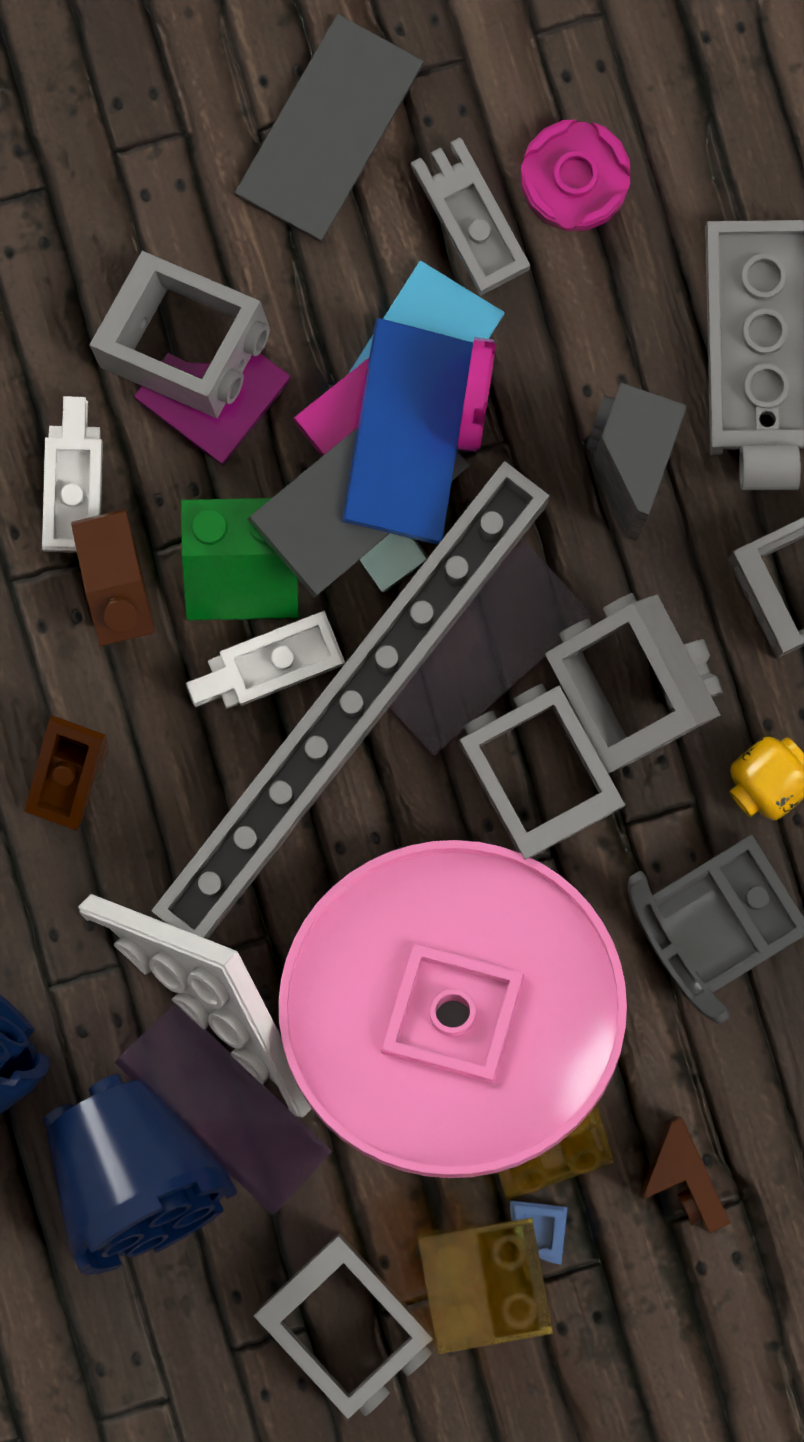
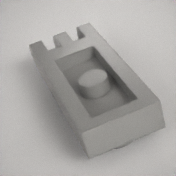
M459 137L450 142L452 153L459 163L451 166L444 151L438 148L430 152V155L439 173L431 176L428 166L422 158L411 162V167L481 296L529 271L530 263L466 145Z

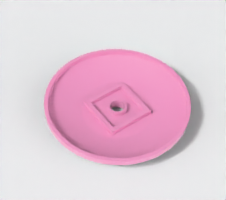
M461 840L431 841L390 851L366 862L336 883L317 902L305 918L293 940L281 977L278 1002L282 1044L290 1071L300 1092L322 1122L342 1141L361 1154L383 1165L403 1172L440 1178L476 1177L519 1166L540 1156L572 1133L596 1106L614 1074L622 1050L627 1014L626 985L614 942L598 914L579 891L558 873L530 857L525 860L519 852L497 845ZM449 1001L460 1002L468 1008L470 1012L469 1018L461 1026L447 1027L437 1019L436 1014L440 1006Z

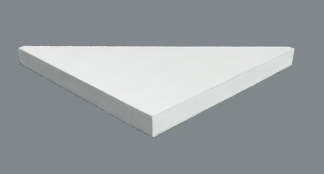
M90 894L78 906L80 914L87 921L90 920L110 928L119 937L114 946L143 974L146 975L152 971L154 976L165 987L177 993L172 1001L203 1030L210 1025L221 1040L234 1047L235 1049L230 1055L257 1081L263 1085L268 1079H271L278 1086L289 1107V1111L295 1116L303 1118L311 1110L290 1071L281 1035L238 951L93 894Z

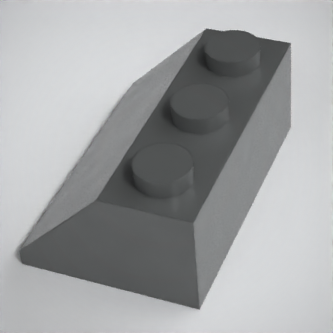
M620 383L615 398L603 396L586 449L596 452L591 468L625 537L636 541L650 514L687 405Z

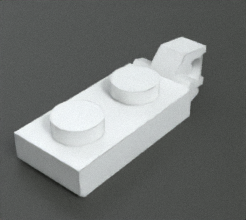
M63 396L62 426H49V438H45L43 552L77 553L71 522L101 515L103 441L100 439V427H88V401H86V397Z
M321 611L220 651V656L208 660L212 673L189 681L186 685L195 707L222 697L227 709L238 704L243 706L344 666L345 661L326 613Z

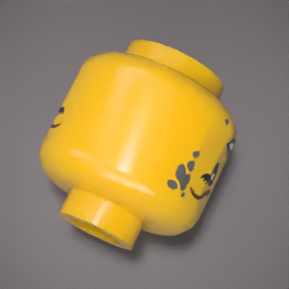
M764 737L731 764L730 773L736 786L729 793L736 804L749 817L759 812L765 818L778 820L804 800V753L788 737L781 741L774 737Z

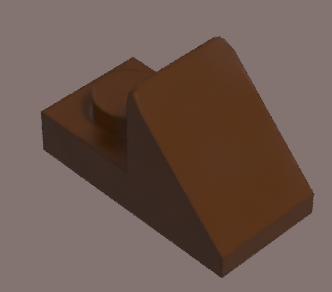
M52 715L48 721L24 812L77 831L84 819L96 774L109 751L106 735Z
M676 1116L667 1120L639 1196L645 1199L683 1182L686 1190L677 1195L690 1224L694 1225L701 1222L704 1230L712 1233L731 1223L683 1118Z

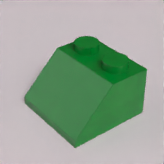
M272 498L181 500L182 566L187 621L299 619L298 578L247 520Z

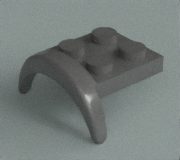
M752 834L654 895L651 894L647 878L642 871L629 877L628 893L631 906L652 949L686 999L702 1015L715 1023L720 1024L731 1017V1014L727 1007L715 997L713 992L804 937L803 915Z

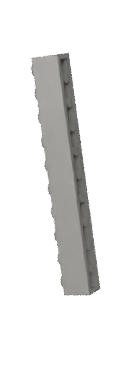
M504 461L151 910L167 924L205 939L211 936L542 513L549 499V495L507 462Z

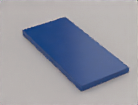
M381 318L375 321L342 522L439 545L442 541L473 342Z

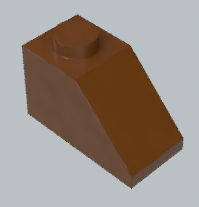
M122 509L72 521L71 527L85 593L99 645L104 646L155 633L153 610L127 510Z

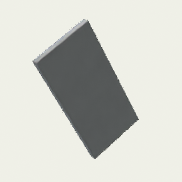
M337 14L236 189L235 196L322 243L423 67L424 61Z
M357 428L247 519L314 598L390 534L342 522ZM457 451L452 481L469 467L468 463Z

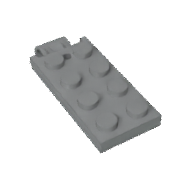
M804 220L707 221L705 240L710 455H722L723 449H740L739 480L741 490H798L801 473L799 448H804ZM769 415L773 419V426L764 427L761 425L759 417Z

